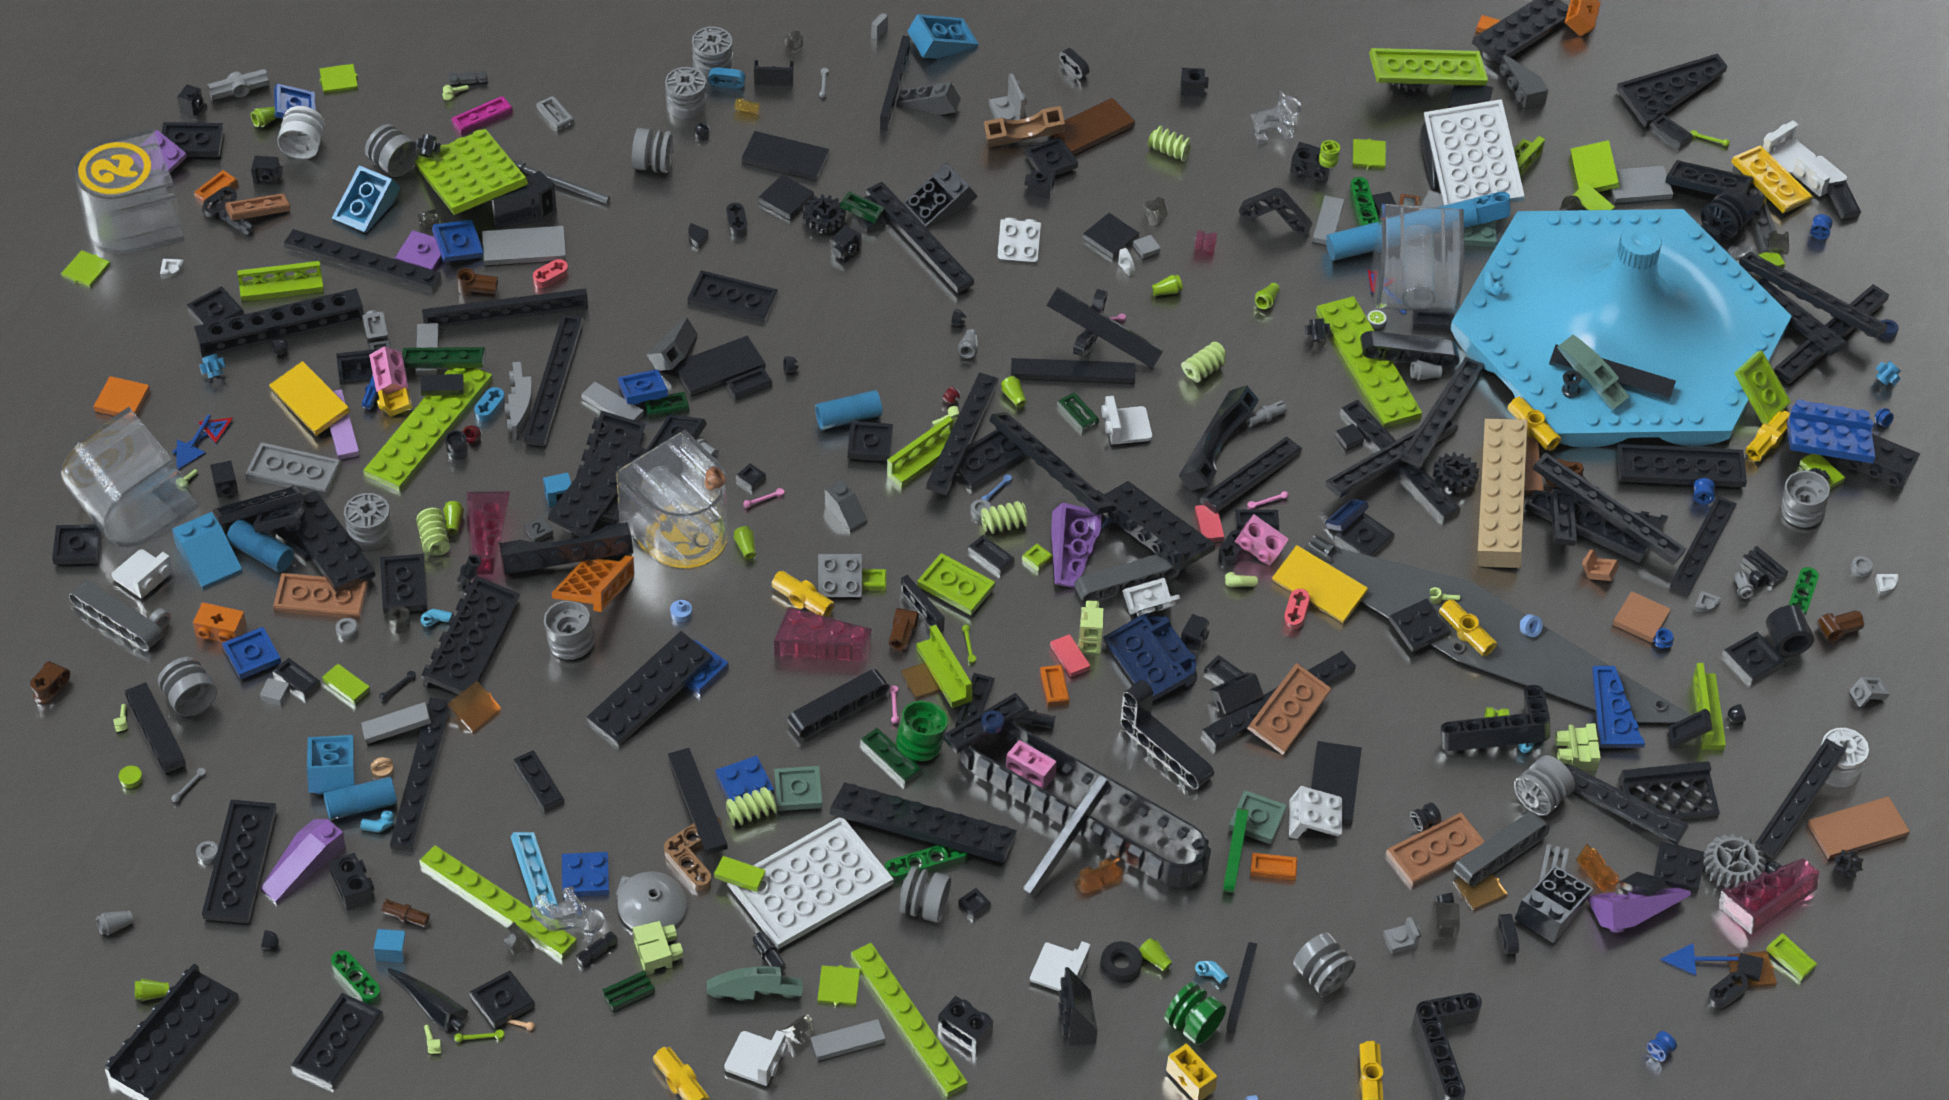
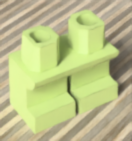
M1086 601V607H1081L1079 649L1085 654H1100L1103 608H1099L1098 601Z
M1586 724L1585 728H1574L1573 725H1569L1567 731H1556L1555 745L1567 746V749H1558L1557 759L1563 764H1570L1582 771H1597L1600 762V751L1597 742L1596 725Z
M660 921L633 927V940L646 976L655 973L654 969L663 966L672 968V961L683 958V949L680 943L672 945L667 943L677 940L674 924L662 927Z

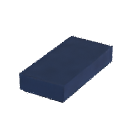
M1351 498L1326 520L1325 525L1327 529L1343 532L1369 508L1367 501Z

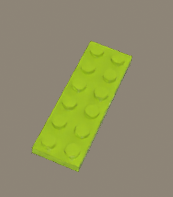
M1371 48L1369 52L1377 83L1486 86L1488 82L1480 51Z

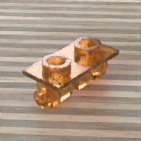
M1586 844L1576 860L1598 887L1605 892L1610 884L1615 886L1619 883V875L1610 866L1605 865L1606 861L1601 857L1596 848L1593 849Z
M1108 858L1098 863L1100 866L1092 870L1090 866L1078 872L1080 876L1074 882L1081 881V884H1079L1083 893H1090L1103 886L1099 879L1101 877L1105 884L1121 879L1124 872L1120 866L1117 867L1116 865L1120 858L1113 861L1111 858Z

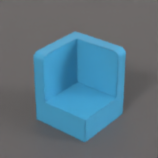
M568 473L543 478L544 492L549 507L555 506L557 504L556 495L565 493L571 485Z
M377 929L374 944L376 962L404 963L403 946L405 931Z

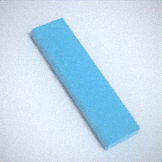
M513 832L511 840L534 911L556 910L558 903L535 833Z

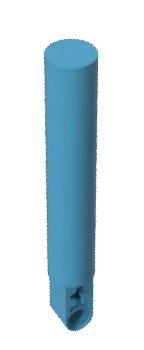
M1496 192L1327 234V250L1331 260L1336 261L1503 219L1511 214L1510 195L1507 192Z

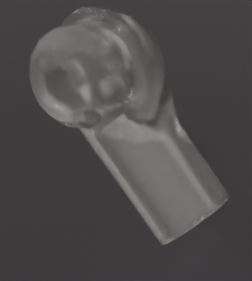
M1749 244L1743 251H1739L1737 246H1732L1728 249L1729 255L1737 261L1745 254L1757 251L1756 246L1753 244Z

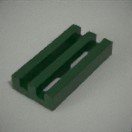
M851 191L846 194L840 203V208L876 224L877 219L880 218L885 209Z
M685 391L668 394L667 397H662L659 400L644 401L648 419L690 412Z
M1075 392L1058 400L1057 406L1081 432L1085 431V427L1090 428L1093 423L1095 425L1099 423V418ZM1081 410L1087 415V417H1088L1089 419H1087V418L1081 413Z
M645 971L602 989V994L612 1011L655 993V987L653 984L651 985L649 977L647 978ZM646 986V988L633 993V991ZM622 996H626L618 1001L613 1002V1000H616Z

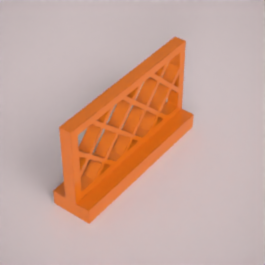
M625 556L621 561L605 559L581 561L552 592V598L593 604V611L602 612L634 577V557Z

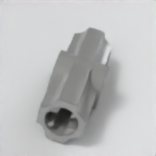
M265 69L247 74L239 71L233 72L225 80L207 84L212 100L230 95L241 98L246 96L252 89L270 85Z

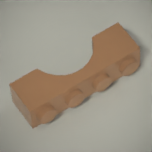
M1061 106L1042 109L1036 115L1025 119L1007 120L1005 118L984 121V131L988 148L1063 133L1065 132V122Z

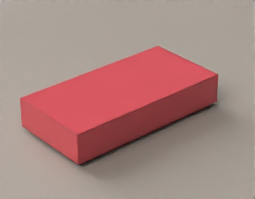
M1205 505L1195 506L1200 533L1212 542L1224 541V533L1218 512L1215 514Z
M1070 634L1050 642L1051 649L1070 678L1090 670V664Z

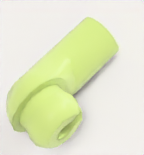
M1229 572L1225 575V584L1231 588L1256 587L1258 579L1256 576L1236 575L1234 572Z

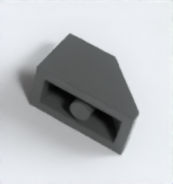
M843 480L825 489V506L849 532L867 523V518L855 493Z

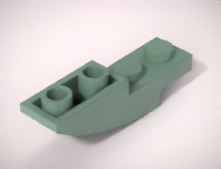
M1571 335L1557 347L1575 371L1581 374L1582 380L1585 378L1588 380L1611 410L1630 397L1618 383L1619 377L1592 348L1577 336Z
M760 966L741 968L717 975L707 980L706 989L707 994H711L715 998L727 996L734 997L736 1000L746 1001L748 999L754 1000L755 991H759V993L764 995H771L772 993L782 994L789 998L802 996L803 983L801 978L781 976L780 967Z

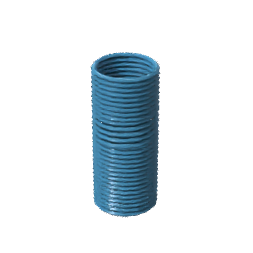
M876 390L815 405L817 421L822 430L849 424L851 421L879 417L883 413L881 399Z
M243 519L234 522L227 533L229 544L278 573L286 570L293 560L294 551L291 547L262 531L256 533L254 526Z
M390 776L323 793L328 816L331 821L355 815V812L360 814L361 812H368L381 807L397 805L396 793Z

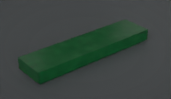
M485 347L403 348L402 352L405 368H483L486 356Z

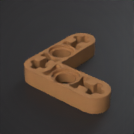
M717 816V819H718L719 824H720V826H721V820H720V818ZM693 823L665 841L664 855L696 891H706L711 886V873L693 853V851L702 846L700 838L696 841H689L687 839V836L690 834L698 835ZM684 861H692L694 863L690 868H684L681 864ZM697 875H698V877H699L700 879H704V878H705V881H704V882H702L701 880H698V881H697Z

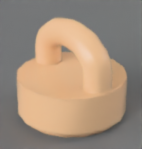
M377 758L371 763L372 776L377 780L393 775L394 768L390 758Z

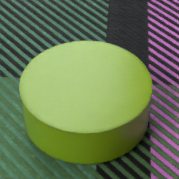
M126 766L119 772L120 784L125 788H135L143 780L141 770L136 766Z

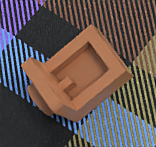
M1589 550L1583 559L1582 567L1588 579L1611 581L1619 564L1617 560L1599 559L1595 550Z

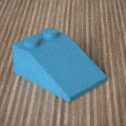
M917 14L907 31L919 50L920 55L927 59H940L976 48L979 45L963 18Z
M359 165L332 219L367 233L392 206L401 187L393 179Z
M212 512L172 529L175 545L202 589L243 572L222 527Z
M353 735L308 737V793L323 794L324 792L355 785Z

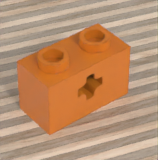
M1570 0L1565 23L1579 36L1587 32L1590 33L1596 26L1595 23L1601 2L1598 0Z
M203 602L193 621L195 636L202 639L217 640L222 643L241 636L247 625L244 611Z

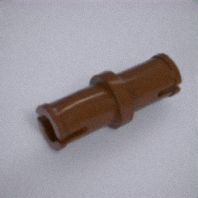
M385 899L381 908V913L400 918L401 922L405 923L408 921L424 928L430 919V913L414 909L409 904L402 905L389 899Z

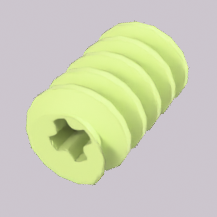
M1159 126L1157 130L1152 131L1147 142L1149 148L1153 147L1154 150H1160L1163 154L1167 153L1171 157L1174 155L1175 159L1181 158L1182 162L1186 161L1191 150V138L1188 137L1183 141L1184 135L1181 134L1177 139V132L1174 131L1170 136V129L1167 128L1164 133L1162 132L1163 126Z
M1212 342L1181 363L1183 372L1194 382H1201L1202 379H1205L1208 375L1217 371L1219 367L1225 365V349L1220 343Z
M1019 501L1014 502V505L1007 503L1005 507L1001 504L998 505L997 509L991 506L989 512L986 508L981 509V521L985 532L989 529L994 534L995 527L1000 532H1003V525H1006L1009 531L1013 523L1016 529H1019L1020 522L1023 523L1024 527H1027L1028 516L1023 502L1022 505Z
M427 508L421 511L416 518L423 551L429 556H441L450 549L444 518L439 508Z
M765 787L760 789V793L757 790H753L751 795L745 793L743 799L740 796H736L735 801L732 799L726 801V810L733 826H735V820L740 825H743L744 817L749 822H752L753 814L757 819H760L761 811L767 817L769 816L770 808L774 813H777L774 796Z

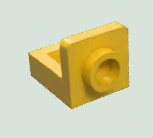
M406 387L388 395L383 390L378 391V406L389 417L413 408L410 393Z

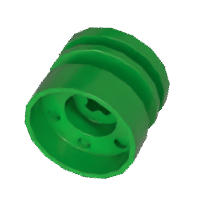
M915 701L906 705L901 714L900 726L896 736L898 750L904 756L917 761H927L937 757L942 749L943 734L946 733L948 717L945 711L940 706L927 701Z
M1190 982L1171 1001L1166 1010L1164 1021L1170 1026L1173 1025L1176 1031L1184 1029L1183 1035L1198 1046L1207 1041L1219 1027L1227 1007L1214 996L1207 998L1206 990L1200 989L1199 985L1195 982Z

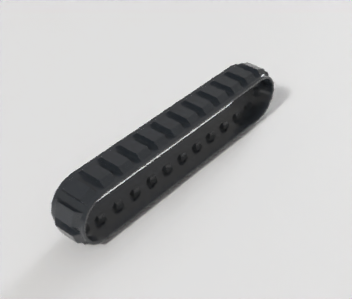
M1013 722L1004 726L1000 732L985 737L1002 741L1011 747H1014L1019 740L1057 761L1056 773L1088 791L1100 775L1103 776L1111 785L1103 796V800L1196 853L1195 861L1187 864H1177L1168 861L1091 816L1078 835L1156 880L1172 887L1192 885L1202 879L1203 873L1208 872L1211 848L1208 847L1209 840L1194 825ZM973 745L960 752L961 762L976 776L1063 826H1066L1077 809L973 748Z

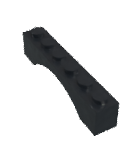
M1247 385L1229 390L1180 472V479L1191 491L1209 486L1217 472L1216 460L1223 444L1231 433L1251 415L1259 399Z
M628 522L607 525L589 535L566 541L531 542L515 540L499 543L505 574L634 553Z

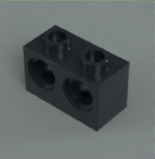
M1299 142L1292 156L1290 171L1328 182L1334 167L1325 168L1319 163L1320 147Z
M352 853L329 862L331 876L346 910L373 901L371 891H374L375 888L371 878H366L364 874L367 873L363 860L358 861L356 854Z
M955 995L938 1014V1027L976 1052L993 1033V1020L987 1013L978 1011L970 1002L965 999L962 1000Z

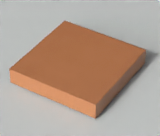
M1631 591L1615 617L1613 625L1652 643L1657 630L1661 629L1671 609Z

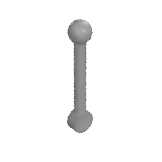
M827 68L821 69L822 88L819 93L821 98L827 96L825 92L826 75L829 73Z
M197 769V774L177 794L172 795V801L175 803L179 802L181 796L199 778L205 777V769Z

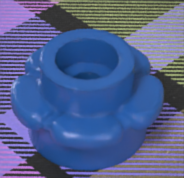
M1883 408L1876 412L1874 416L1876 425L1886 428L1892 423L1894 414L1891 413L1890 409Z
M1666 628L1657 630L1653 642L1659 648H1670L1674 641L1673 633Z

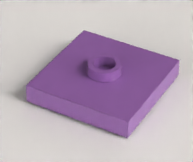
M412 230L395 259L434 271L440 263L442 256L435 237Z

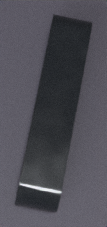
M1367 331L1360 336L1362 353L1364 357L1369 359L1412 363L1420 360L1446 368L1455 367L1460 362L1457 344L1452 340Z
M869 670L793 711L789 715L787 722L800 738H807L881 698L889 691L890 685L878 670Z
M145 682L125 690L126 699L163 773L166 774L186 766L183 753L147 683Z

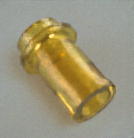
M741 97L736 99L734 109L739 113L743 111L758 115L760 103L747 101Z

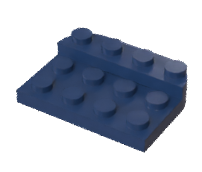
M1148 613L1143 614L1103 636L1104 643L1133 684L1142 679L1151 686L1153 701L1183 684L1188 687L1197 679L1195 656L1193 652L1190 653L1166 616L1160 617L1149 616Z

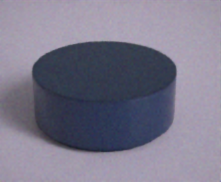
M1890 319L1881 320V322L1888 326L1886 331L1880 336L1885 339L1896 337L1899 330L1898 324Z
M998 711L984 713L981 721L983 730L992 734L1000 732L1004 727L1003 715Z

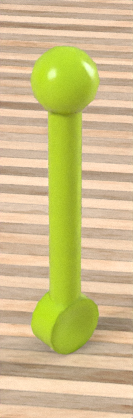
M1696 130L1690 132L1693 135L1692 138L1698 137L1721 143L1725 147L1730 145L1728 139L1721 140L1702 135Z
M963 625L962 631L965 633L969 654L967 661L969 664L976 663V656L973 655L969 635L970 626Z
M497 1030L495 1033L472 1035L457 1033L454 1039L459 1043L463 1040L482 1038L502 1040L505 1035L503 1030Z

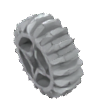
M1732 833L1728 838L1723 834L1721 839L1716 837L1713 842L1708 844L1707 850L1704 852L1703 867L1706 868L1705 874L1710 875V881H1717L1718 887L1724 885L1726 891L1731 887L1735 892L1740 887L1745 891L1748 886L1753 888L1761 880L1765 871L1766 858L1763 857V851L1758 850V844H1751V838L1746 841L1742 835L1736 838Z

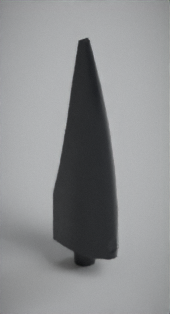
M1424 123L1420 132L1421 149L1431 187L1436 189L1438 178L1426 124Z
M388 968L387 971L415 999L428 1017L444 1031L447 1032L454 1027L461 1031L464 1028L465 1023L462 1020L468 1014L467 1009L434 987L408 974Z

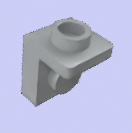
M372 310L362 315L367 341L388 337L383 311Z
M1861 677L1850 689V694L1859 707H1864L1870 699L1886 700L1890 695L1880 677Z
M1412 917L1406 919L1405 925L1385 930L1383 937L1390 953L1395 954L1417 948L1421 931L1418 924H1414Z

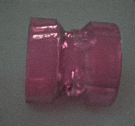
M1197 230L1194 250L1207 249L1208 252L1214 253L1218 233L1211 232L1207 234L1204 231Z

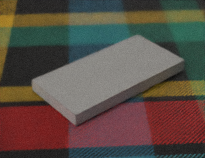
M564 226L482 231L484 266L546 262L556 259L566 260Z
M261 442L245 475L247 479L287 488L296 486L300 491L309 493L316 490L319 495L327 496L342 464L341 460Z

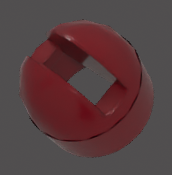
M951 386L943 394L942 399L949 404H956L955 398L960 399V392Z
M474 425L463 429L468 443L478 441L482 435L480 428Z

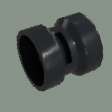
M450 431L445 436L446 452L448 457L453 460L463 459L468 453L466 435L462 431Z
M1430 802L1425 804L1423 809L1418 808L1411 811L1410 819L1416 830L1422 832L1430 824L1436 825L1440 823L1441 814L1437 806Z

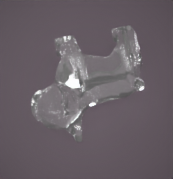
M1279 90L1278 104L1276 106L1251 113L1250 116L1254 123L1256 141L1258 143L1268 142L1267 136L1264 135L1268 129L1279 130L1284 139L1293 138L1294 131L1291 128L1295 127L1292 118L1300 112L1301 102L1293 96H1284L1282 91Z
M573 887L563 889L562 894L565 901L558 903V906L549 903L546 894L535 897V906L531 907V915L549 931L556 932L579 928L584 932L586 941L591 943L595 933L602 929L606 921L603 910L600 908H586L585 904L575 896V889Z

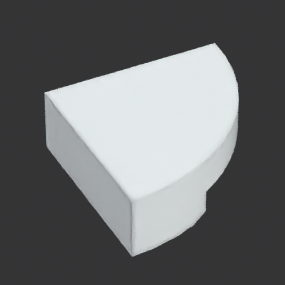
M1126 248L1121 249L1118 264L1127 276L1135 275V267L1132 257Z
M163 259L160 271L161 279L177 275L184 267V260Z
M1898 574L1876 575L1875 580L1879 596L1889 594L1895 589L1898 582Z

